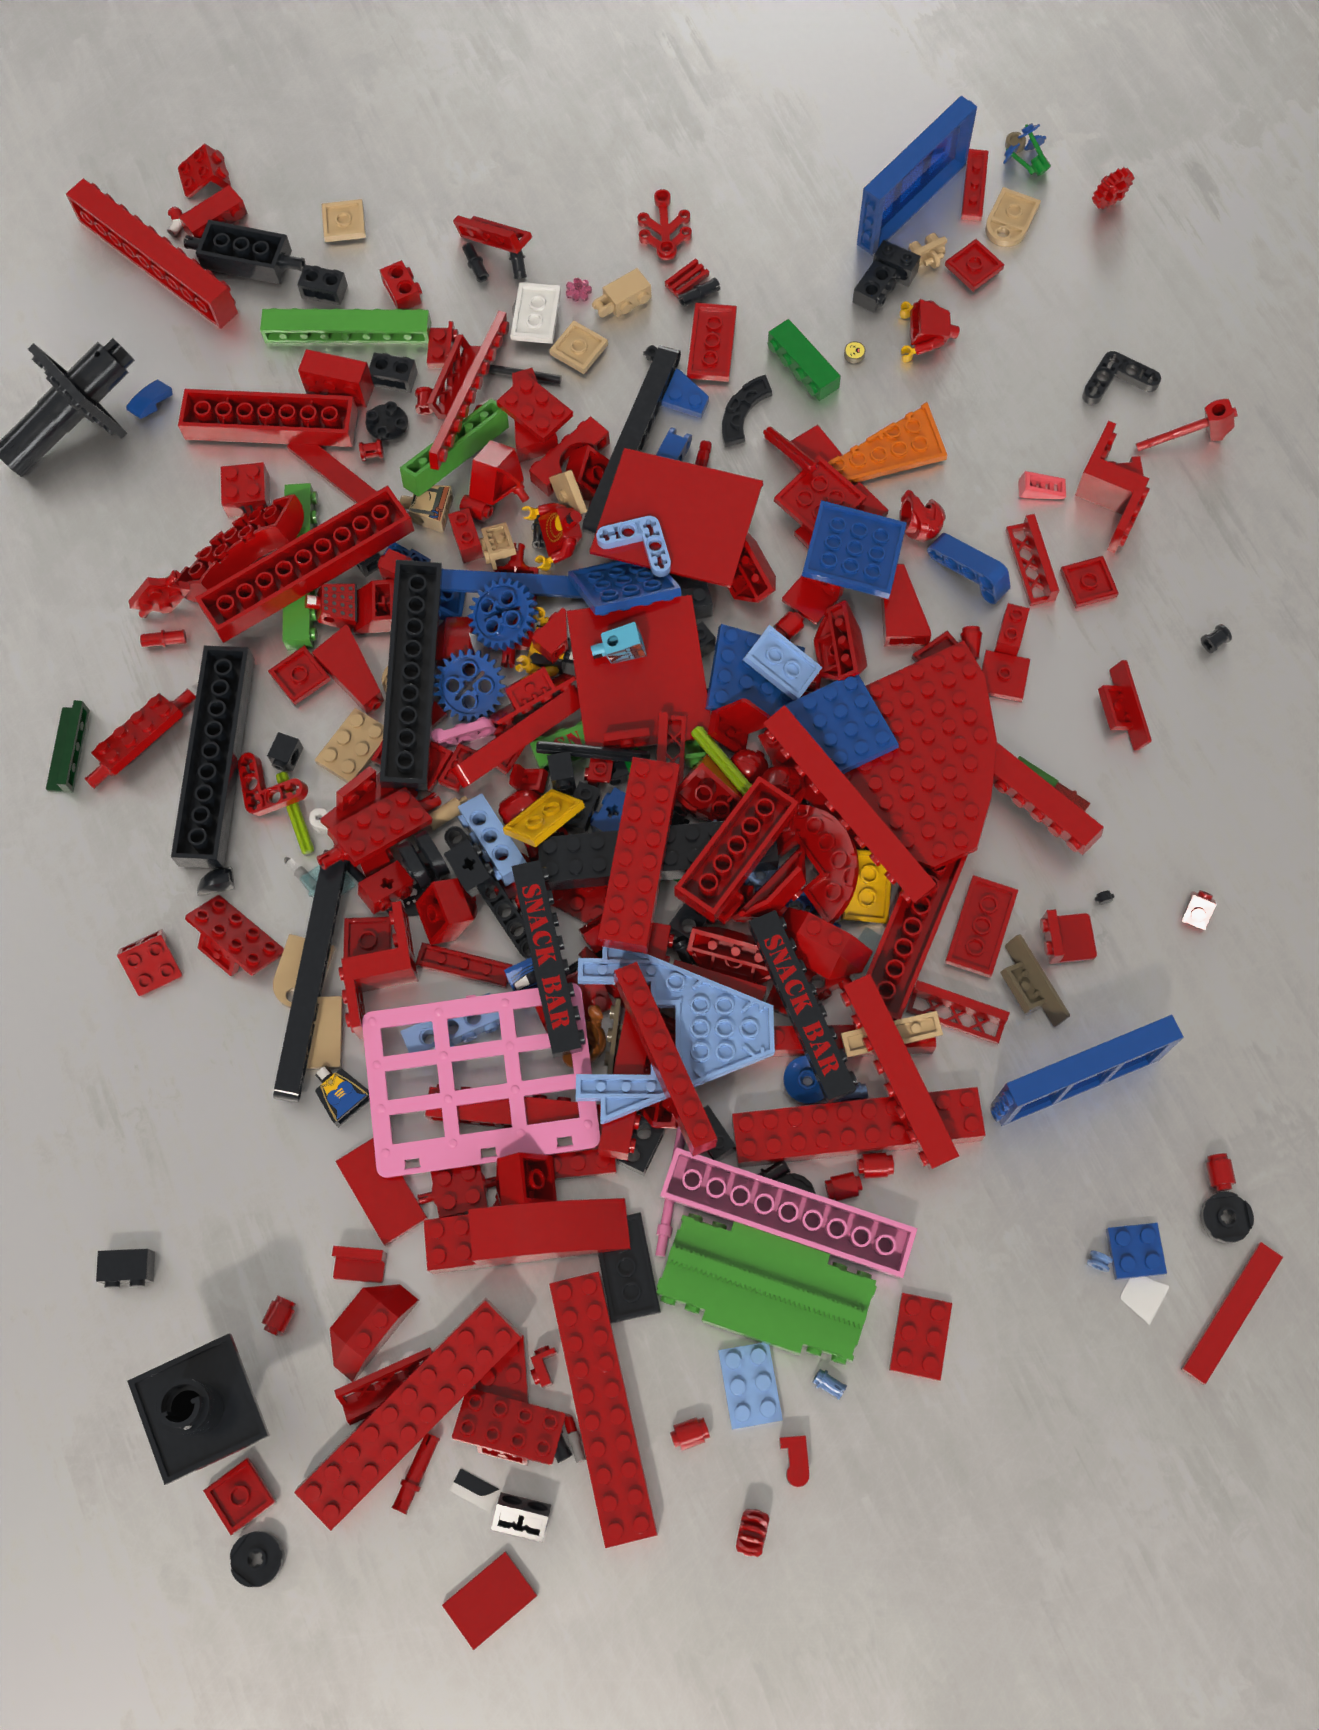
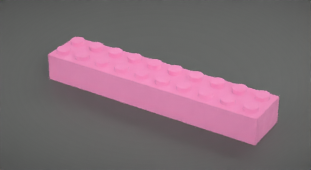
M677 1147L660 1195L661 1198L779 1236L897 1278H903L918 1229L701 1155L692 1157L691 1152Z

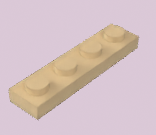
M937 1011L894 1021L904 1044L943 1035ZM861 1029L840 1034L847 1058L870 1053L867 1052L862 1042L864 1035Z

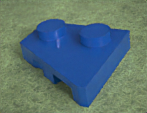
M676 368L662 399V406L702 418L709 402V396L680 369Z

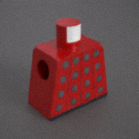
M323 584L317 596L306 595L305 608L317 609V621L319 623L339 629L347 625L352 631L357 623V584Z

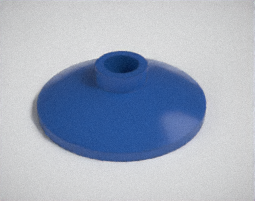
M800 1056L791 1061L786 1067L783 1077L784 1087L790 1097L804 1104H813L824 1099L807 1057ZM810 1078L812 1084L805 1085L803 1079Z

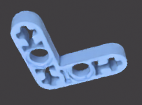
M645 516L603 526L598 529L596 538L599 547L611 549L643 541L652 573L657 577H664L670 573L671 560L657 518ZM646 525H651V527H653V535L650 536L649 529ZM629 528L634 531V534L626 537L622 534V531ZM615 532H618V539H616ZM603 535H608L610 540L605 541ZM657 542L661 544V548L654 551L649 548V545ZM658 557H661V562L664 565L662 569L658 566Z

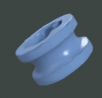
M1091 1251L1090 1255L1092 1258L1087 1260V1264L1100 1271L1109 1272L1108 1264L1112 1263L1113 1259L1103 1253Z

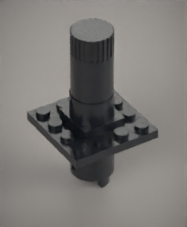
M114 338L105 346L97 342L68 371L36 344L33 343L28 348L34 355L32 360L41 369L45 370L46 379L52 387L0 440V459L20 477H23L84 417L92 423L95 421L112 436L116 434L122 439L127 434L122 426L99 403L129 373L127 368L135 361Z
M230 1333L127 1381L164 1485L177 1481L270 1436L236 1344Z

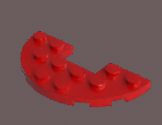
M799 804L797 813L776 839L778 856L783 857L797 844L805 849L806 856L819 872V875L802 890L822 919L834 924L848 907L856 889L859 874V859L856 845L849 831L833 815L810 805Z

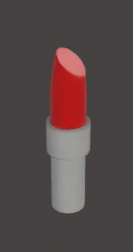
M566 1414L564 1423L568 1442L571 1444L576 1463H580L586 1460L581 1445V1437L579 1431H577L573 1416Z

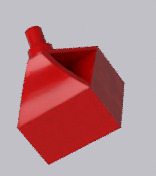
M490 440L473 458L469 490L470 498L494 505L513 492L514 495L517 494L522 503L529 499L524 490L523 473L515 448Z
M458 878L432 882L415 903L430 945L455 941L477 915L476 896L472 898L465 891Z
M518 1152L497 1158V1194L495 1195L496 1201L493 1206L557 1201L553 1157L551 1155Z

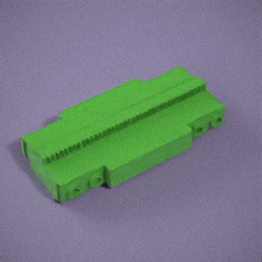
M689 1213L688 1216L682 1215L680 1230H677L662 1278H659L657 1284V1296L661 1297V1302L675 1306V1303L678 1302L685 1305V1310L695 1314H699L701 1310L704 1312L702 1322L796 1355H800L802 1346L807 1347L806 1352L820 1357L822 1353L832 1356L831 1361L846 1365V1361H853L854 1348L858 1345L869 1304L877 1288L875 1286L876 1280L871 1279V1274L857 1270L856 1274L847 1271V1266L836 1262L829 1265V1253L737 1222H733L731 1231L726 1230L727 1226L716 1221H713L712 1225L702 1222L703 1217L692 1213Z

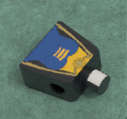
M324 1066L316 1073L315 1076L322 1084L315 1092L329 1117L338 1128L370 1102L369 1090L342 1068L333 1074L327 1066Z

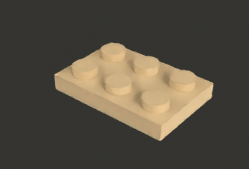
M354 708L315 758L316 764L348 783L371 763V758L383 740L384 725Z

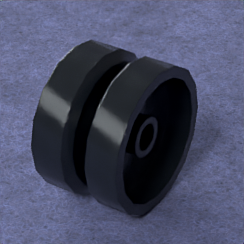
M426 830L414 836L418 851L407 840L396 846L403 858L404 866L421 890L429 887L433 882L428 872L429 869L440 880L451 874Z

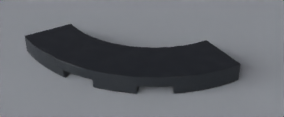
M766 374L744 384L742 389L729 400L722 420V439L725 448L745 442L743 425L747 414L758 402L772 396V390Z

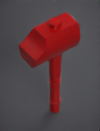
M1229 399L1215 400L1204 408L1205 418L1135 444L1137 451L1151 448L1206 428L1211 441H1221L1235 427L1234 417L1238 416L1235 407L1232 408Z

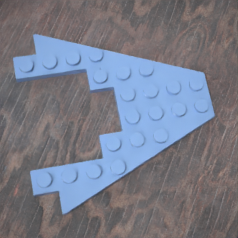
M603 947L602 958H578V984L615 985L614 970L634 962L638 963L647 985H651V994L657 1007L675 1008V1046L694 1087L771 1057L775 1053L774 1011L771 1004L644 953ZM652 1065L651 1075L576 1074V1101H601L600 1124L608 1123L666 1099Z

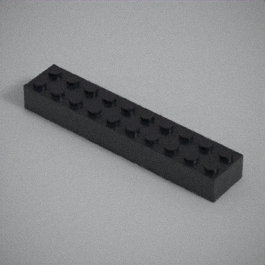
M396 560L380 769L381 788L402 789L406 787L407 789L428 790L443 573L442 563Z
M204 645L171 852V858L179 867L224 868L238 777V760L241 756L255 661L248 647Z
M724 821L671 825L661 881L681 879ZM619 830L550 836L538 845V855L541 867L546 866L549 880L545 881L546 889H552L553 891L608 886ZM777 841L773 843L753 872L778 870Z

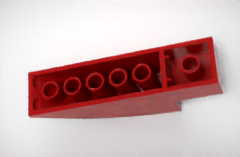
M625 1198L566 1200L468 1209L467 1215L424 1220L427 1271L432 1274L631 1249Z

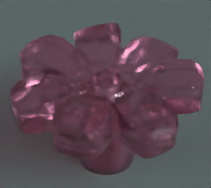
M575 278L573 283L568 282L566 284L567 298H572L575 302H578L580 298L582 301H587L588 294L592 293V287L589 286L587 280L582 281L579 278Z

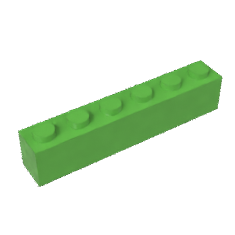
M488 400L467 416V418L463 419L461 431L456 433L454 445L449 448L447 460L442 462L439 470L430 469L429 451L433 443L400 467L403 487L416 496H421L486 446L490 440L495 439L508 429V414L497 406L495 400Z

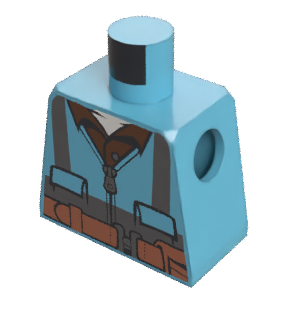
M635 622L603 632L601 634L603 643L591 646L594 659L607 656L610 663L647 656L642 635Z

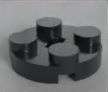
M1233 1192L1216 1193L1202 1205L1201 1223L1212 1240H1217L1221 1243H1235L1244 1239L1250 1229H1252L1254 1215L1251 1206L1246 1200L1244 1201ZM1223 1211H1227L1228 1215L1233 1216L1229 1224H1226L1221 1219V1216L1224 1214Z
M254 1531L240 1537L230 1552L231 1573L235 1580L246 1587H262L271 1583L279 1575L283 1566L285 1552L282 1549L281 1543L274 1535L262 1531ZM260 1552L263 1562L261 1565L256 1564L253 1566L251 1564L253 1562L251 1554H258Z

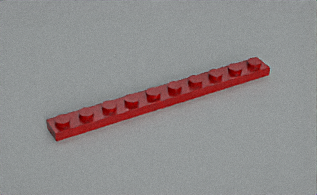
M498 310L429 451L430 469L439 470L442 462L447 460L448 450L450 447H453L455 442V435L461 431L462 421L464 418H467L469 413V406L475 402L476 392L478 389H481L483 384V377L488 375L491 361L494 362L496 351L502 346L504 334L507 335L509 331L506 312Z

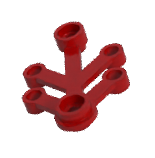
M660 189L654 194L655 205L659 208L660 224L651 219L649 214L645 212L640 213L637 219L639 226L649 227L661 236L662 241L652 236L651 232L647 229L639 232V241L642 244L649 243L656 248L657 256L660 259L671 260L677 254L676 247L683 241H689L692 238L691 228L684 226L680 229V233L670 240V235L681 224H688L690 222V212L688 210L679 211L678 216L669 224L667 207L671 203V196L669 191Z

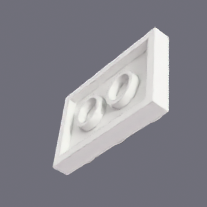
M519 282L511 329V340L553 344L561 286Z

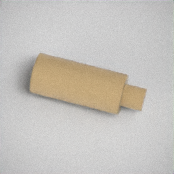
M463 796L459 800L455 797L429 814L433 818L432 824L429 825L434 831L460 814L458 806L469 801L467 797Z

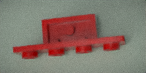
M1122 660L1109 670L1113 685H1103L1098 689L1110 730L1128 731L1133 750H1140L1149 744L1152 739L1127 660Z

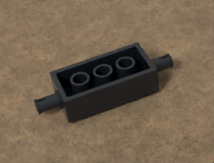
M208 220L202 238L186 235L184 238V247L196 250L199 263L205 270L208 269L210 271L280 284L286 268L302 271L305 265V258L290 256L292 250L288 237L285 234Z

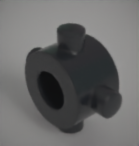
M654 345L649 346L646 351H643V356H646L647 360L652 362L657 347Z
M1109 890L1100 892L1096 895L1095 901H1098L1099 905L1107 904L1113 901L1114 894H1111Z

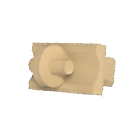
M932 233L925 238L924 243L926 245L921 246L918 241H914L909 244L908 251L921 256L919 266L923 264L924 266L930 265L935 269L940 266V259L944 258L946 252L945 244L948 240L945 236L939 238L935 233Z

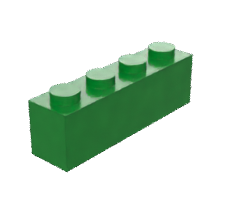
M789 319L768 332L767 344L769 349L780 357L785 367L791 369L795 378L806 386L810 395L815 396L821 401L839 389L841 375Z

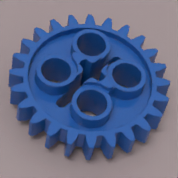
M501 577L499 583L493 579L491 587L484 584V592L477 590L480 597L472 598L476 604L475 606H469L473 613L468 615V618L473 620L469 627L474 629L472 634L478 636L477 641L483 643L488 648L491 647L495 651L499 648L506 651L507 646L514 649L515 642L522 645V637L529 639L527 631L534 632L531 623L538 622L533 618V615L539 613V611L533 609L538 603L532 600L535 595L529 592L527 586L518 580L515 582V580L508 578L506 581ZM513 596L512 602L508 604V600ZM493 604L491 611L488 612L490 605ZM518 617L517 623L513 625L514 619ZM498 625V629L493 633L494 627Z
M468 649L467 655H465L463 650H459V657L451 653L452 660L443 659L446 666L437 667L442 672L441 675L436 674L435 678L439 679V683H435V687H438L439 691L434 693V696H441L437 703H445L444 712L452 710L451 718L459 714V721H463L465 716H467V721L472 722L473 716L477 720L481 718V714L489 718L488 711L496 713L497 710L494 705L503 704L499 697H506V694L501 692L502 688L507 687V685L501 684V680L505 679L506 676H499V672L503 668L494 667L497 663L496 659L488 661L490 654H485L481 657V650H477L475 655L472 649ZM469 663L475 666V673L472 676L467 675L465 672V667ZM484 671L485 674L472 685L474 690H467L459 700H456V696L468 687L466 682L474 681L480 672ZM453 679L459 682V689L456 692H453L449 686ZM485 679L491 683V689L488 692H484L481 689V683ZM469 695L475 699V705L472 708L467 707L465 704V699Z

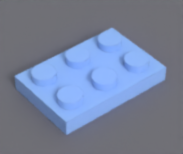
M770 625L743 658V661L793 701L802 696L822 669V666Z
M757 1343L718 1350L732 1430L783 1421L769 1345Z

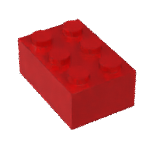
M308 349L305 350L298 372L306 394L353 396L357 407L367 408L374 389L367 362Z

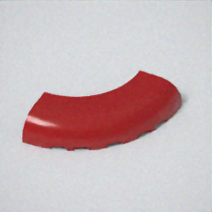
M292 494L273 500V505L266 508L261 505L250 513L249 516L245 514L232 522L234 527L227 530L225 534L221 531L209 541L211 546H207L195 555L197 560L190 568L185 566L180 573L181 576L177 581L189 582L190 591L184 598L197 602L196 596L248 567L264 555L296 539L304 522V511L297 496Z

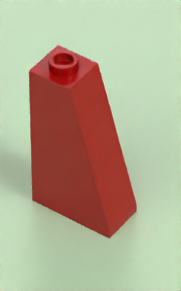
M897 564L889 599L881 597L884 647L925 646L931 640L930 627L905 565Z
M345 625L312 651V654L326 673L368 715L371 711H376L380 708L384 698L350 628Z

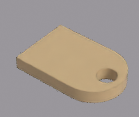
M1003 187L986 222L985 232L988 239L1002 247H1011L1019 244L1025 238L1040 207L1041 200ZM998 233H1005L1007 237H1000Z
M292 934L288 936L273 980L275 996L284 1006L291 1008L292 1002L288 1001L287 996L289 992L295 990L305 942L304 937ZM331 945L326 974L335 951L334 945Z

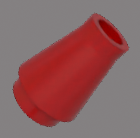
M963 627L960 634L961 641H965L975 660H978L982 639L980 627Z

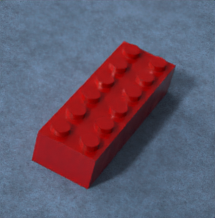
M758 776L676 884L674 896L714 923L797 813L799 802Z

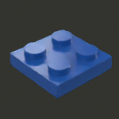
M1158 1223L1106 1229L1110 1256L1113 1259L1112 1267L1115 1280L1167 1274Z

